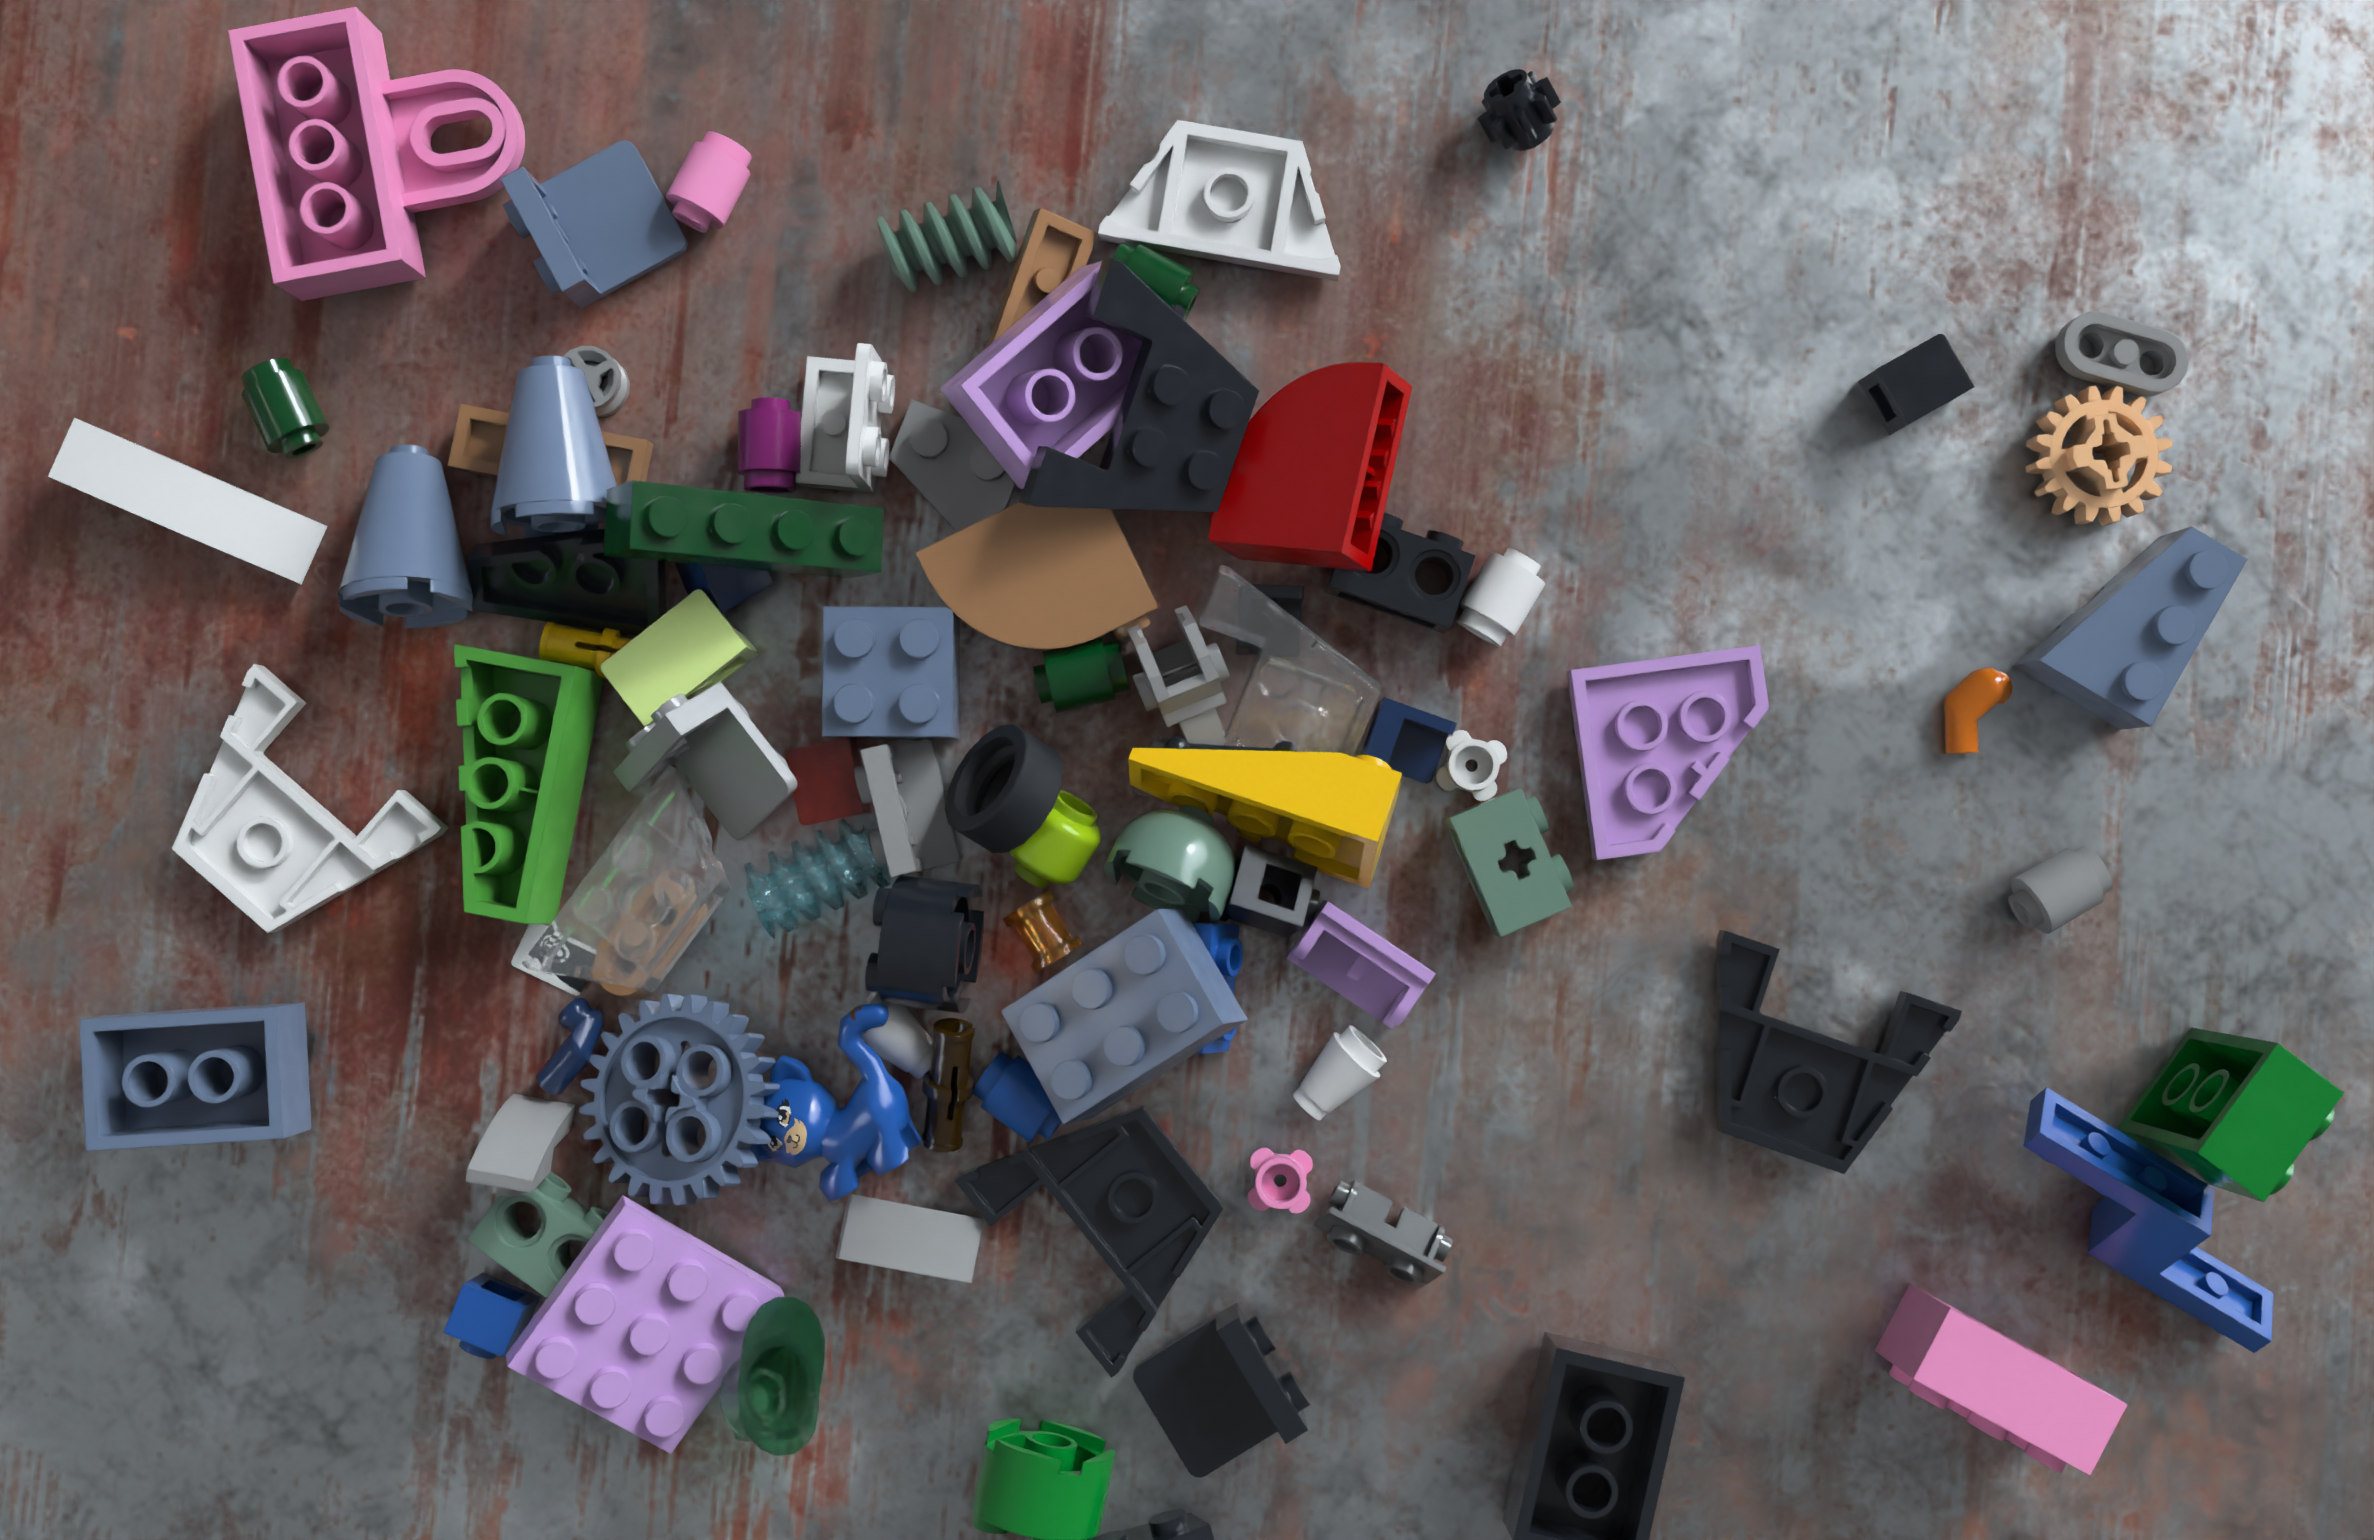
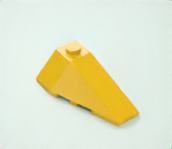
M1132 748L1128 758L1130 785L1179 808L1181 805H1189L1205 811L1210 816H1213L1214 812L1226 816L1231 825L1239 829L1238 836L1255 844L1261 840V837L1273 838L1294 848L1291 859L1318 867L1317 872L1368 889L1370 888L1398 798L1402 777L1401 772L1392 770L1383 760L1370 755L1352 757L1338 752Z

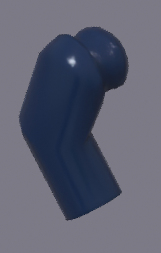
M581 997L574 998L558 1015L559 1024L563 1028L568 1029L571 1034L536 1075V1080L542 1089L553 1095L562 1094L588 1064L605 1024L599 1007L593 1009L588 1001Z

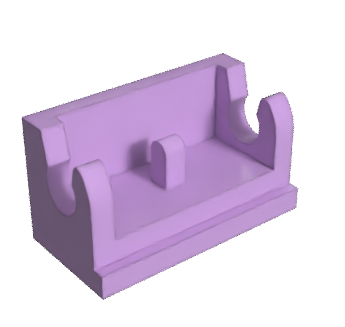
M1326 900L1322 902L1311 924L1306 926L1286 956L1288 960L1391 1029L1403 1022L1436 974Z

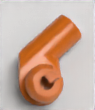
M1981 668L1972 671L1947 694L1944 702L1946 754L1979 753L1978 719L1997 703L2004 704L2010 698L2013 686L2007 674L2002 671H1996L1994 668Z

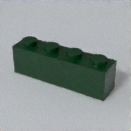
M632 480L607 489L604 556L855 578L881 573L884 508Z

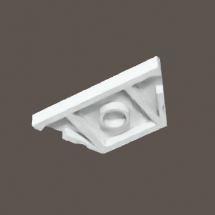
M1177 120L1159 144L1160 149L1149 163L1143 165L1132 180L1130 189L1110 216L1106 215L1099 225L1098 238L1101 241L1118 244L1124 242L1135 247L1142 244L1153 250L1338 281L1340 262L1338 256L1334 253L1327 231L1325 213L1319 194L1315 191L1310 175L1311 168L1303 141Z

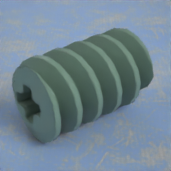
M997 180L996 200L992 202L981 187L972 188V203L969 209H966L956 194L948 195L947 215L943 217L932 202H925L923 205V223L920 224L914 220L907 209L899 210V227L894 232L882 216L876 217L895 278H900L911 293L919 290L920 271L922 270L926 272L937 286L944 281L945 263H949L957 275L963 278L968 274V256L973 255L985 271L992 267V250L994 248H998L1008 263L1015 262L1017 239L999 180Z

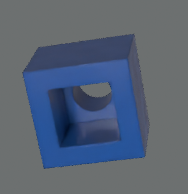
M481 1273L463 1284L443 1333L459 1339L460 1348L474 1356L486 1359H494L497 1355L505 1357L531 1321L540 1296Z

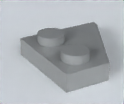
M911 399L889 456L891 462L956 532L1008 508L1017 485L963 418Z

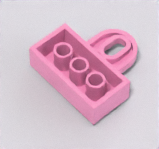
M357 7L228 30L273 283L301 301L426 278L414 213L487 198L504 187L500 178L517 170L520 166L525 149L523 121L514 103L498 85L478 73L459 69L443 70L390 80L382 33ZM475 118H486L492 123V135L488 142L481 147L445 154H438L432 151V134L441 125Z

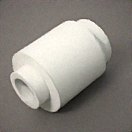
M1508 548L1504 556L1490 552L1459 604L1464 610L1457 623L1486 642L1501 647L1508 635L1511 637L1516 635L1546 585L1537 576L1541 566L1528 556L1512 548Z

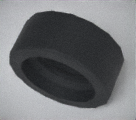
M1016 724L998 726L988 732L967 752L954 773L947 790L945 804L948 824L957 832L991 853L1010 852L1024 844L1042 826L1053 809L1060 792L1064 767L1059 752Z

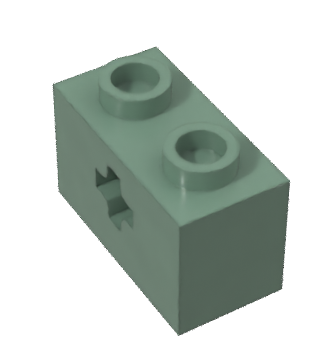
M1521 788L1512 789L1443 818L1492 935L1503 937L1572 907L1566 893L1574 889L1572 877L1560 854L1553 857L1549 854L1541 833L1549 830L1548 822L1541 805L1534 795L1525 798ZM1506 843L1512 849H1524L1527 859L1519 863V870L1521 872L1519 876L1512 870H1501L1499 868L1498 861L1506 856V849L1504 847Z

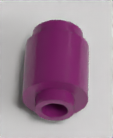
M755 398L751 400V409H744L738 412L737 473L744 476V490L757 493H790L795 491L796 473H800L802 413L790 410L789 400L781 398Z

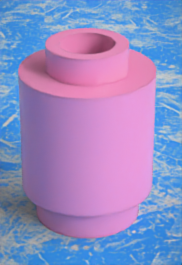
M707 131L701 142H693L666 194L668 201L675 206L672 215L681 223L699 232H707L709 226L723 228L751 175L747 167L752 159V155L734 140L722 134Z

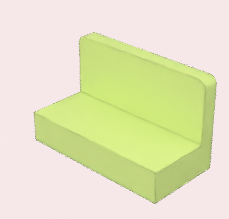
M697 589L603 662L601 671L644 727H647L654 723V720L651 718L652 713L672 697L683 693L690 700L720 681L723 684L760 654L744 634L731 626L704 591Z

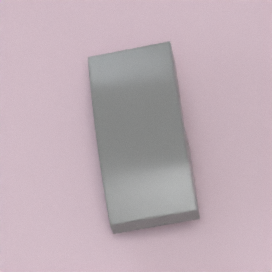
M513 1093L499 1109L485 1131L467 1168L466 1182L487 1185L486 1188L489 1192L500 1196L512 1197L523 1195L526 1192L532 1193L551 1172L554 1147L572 1129L576 1105Z
M849 1193L835 1258L972 1283L984 1219Z

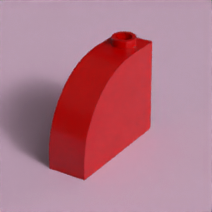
M1347 362L1326 366L1307 373L1275 393L1248 422L1218 512L1210 513L1208 541L1241 560L1371 571L1412 386L1385 363Z

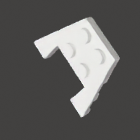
M254 664L247 671L242 686H245L246 689L234 715L228 716L220 737L223 739V742L210 773L203 774L172 850L267 933H273L289 926L440 837L449 827L408 791L397 790L358 836L350 831L264 755L266 748L303 708L306 702L266 667Z

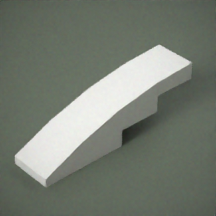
M77 418L73 419L48 475L50 478L299 584H302L327 529V525Z

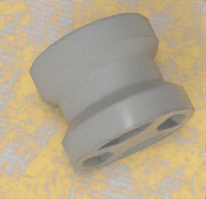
M580 346L571 349L563 356L570 359L571 367L584 371L597 418L613 415L625 405L630 392V381L627 372L606 351L595 346ZM606 376L601 390L599 386L601 384L602 377Z

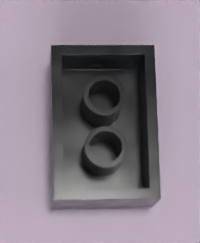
M1548 1332L1544 1333L1503 1515V1522L1512 1540H1649L1685 1377L1670 1361Z

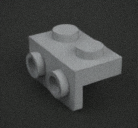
M923 739L894 747L884 744L860 750L864 765L854 767V773L862 803L864 805L873 803L879 828L869 830L871 847L877 866L883 867L888 865L890 877H898L958 862L960 853L954 828L948 824L945 813L946 795L933 742Z

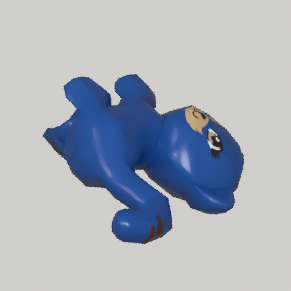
M882 1003L859 1005L840 1019L837 1045L856 1065L862 1075V1079L856 1086L849 1102L844 1107H839L834 1096L822 1084L812 1079L809 1067L800 1060L782 1055L772 1067L770 1082L779 1084L780 1090L765 1096L764 1105L778 1111L779 1115L778 1118L761 1120L759 1127L772 1140L770 1144H752L749 1149L755 1155L757 1161L770 1162L774 1160L792 1168H797L816 1158L824 1157L831 1164L820 1173L819 1188L829 1202L835 1201L858 1187V1178L874 1170L878 1176H881L900 1166L909 1159L908 1151L923 1142L910 1117L909 1102L902 1084L887 1072L879 1054L863 1040V1032L872 1028L882 1027L887 1023L889 1012L886 1006Z

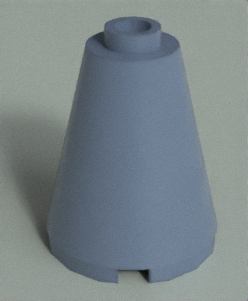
M539 356L530 360L531 367L521 369L517 373L490 511L491 530L497 534L507 536V524L524 526V538L599 529V524L605 523L607 489L617 486L585 373L579 368L571 367V361L566 357Z
M416 445L393 446L389 449V453L379 456L375 461L338 591L339 611L351 619L371 625L383 626L384 615L405 617V628L421 629L459 623L468 618V610L472 612L474 598L443 466L438 459L429 456V451L423 447Z

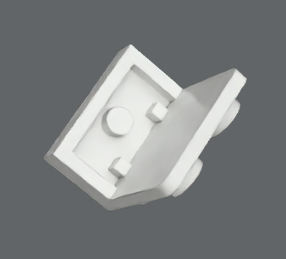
M858 343L855 360L807 356L801 417L800 473H796L795 481L798 486L875 493L876 476L886 477L889 463V439L881 438L882 413L891 414L893 411L894 375H887V363L882 362L872 344Z

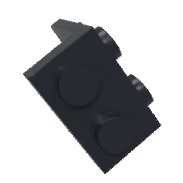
M1235 1303L1144 1359L1135 1366L1133 1371V1380L1188 1472L1198 1478L1205 1477L1276 1432L1280 1434L1284 1443L1287 1444L1308 1431L1303 1409L1311 1404L1304 1390L1291 1371L1281 1375L1269 1353L1277 1348L1267 1329L1257 1315L1248 1320L1238 1303Z

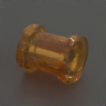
M1051 891L1043 893L1003 918L1007 927L1015 928L1032 956L1033 962L1030 967L1034 974L1084 945L1080 937H1072L1052 905L1055 898Z

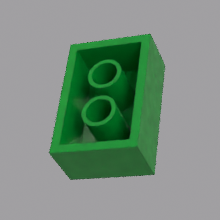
M2191 1027L2117 1129L2209 1185L2265 1202L2269 1195L2277 1193L2289 1182L2295 1169L2293 1162L2307 1143L2321 1136L2331 1125L2335 1115L2333 1108L2345 1092L2279 1043Z

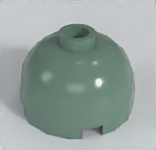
M1181 805L1178 811L1171 809L1154 810L1142 813L1130 821L1115 841L1103 871L1116 886L1121 875L1136 886L1131 897L1154 909H1184L1192 922L1198 921L1201 912H1208L1210 923H1217L1231 893L1236 874L1235 857L1225 837L1213 827L1215 823L1213 817L1199 808Z

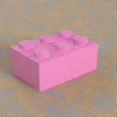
M1909 1284L1874 1350L1893 1364L1888 1375L1908 1386V1390L1943 1410L1948 1407L1965 1417L1968 1423L2002 1442L2004 1439L2022 1448L2028 1456L2059 1473H2062L2068 1463L2091 1475L2128 1405L2079 1375L1912 1284Z

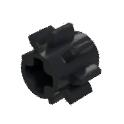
M1514 69L1501 74L1487 86L1484 92V99L1482 100L1486 112L1477 119L1491 143L1500 140L1504 149L1512 147L1517 151H1525L1538 146L1551 135L1554 129V122L1558 119L1553 108L1558 106L1561 101L1548 77L1538 81L1534 71H1530L1527 74L1522 69Z

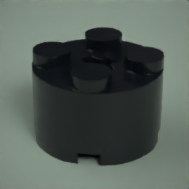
M899 876L892 888H878L873 905L874 926L881 927L878 953L872 952L867 962L865 973L866 990L879 993L882 1002L888 1005L964 1013L969 1006L971 998L959 997L963 982L976 983L982 953L984 911L972 910L971 897H983L980 885Z

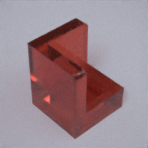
M846 737L785 750L787 764L797 781V788L793 794L799 822L802 825L808 826L850 816L871 814L870 803L865 805L862 803L856 784L854 767L861 766L862 764L855 739Z

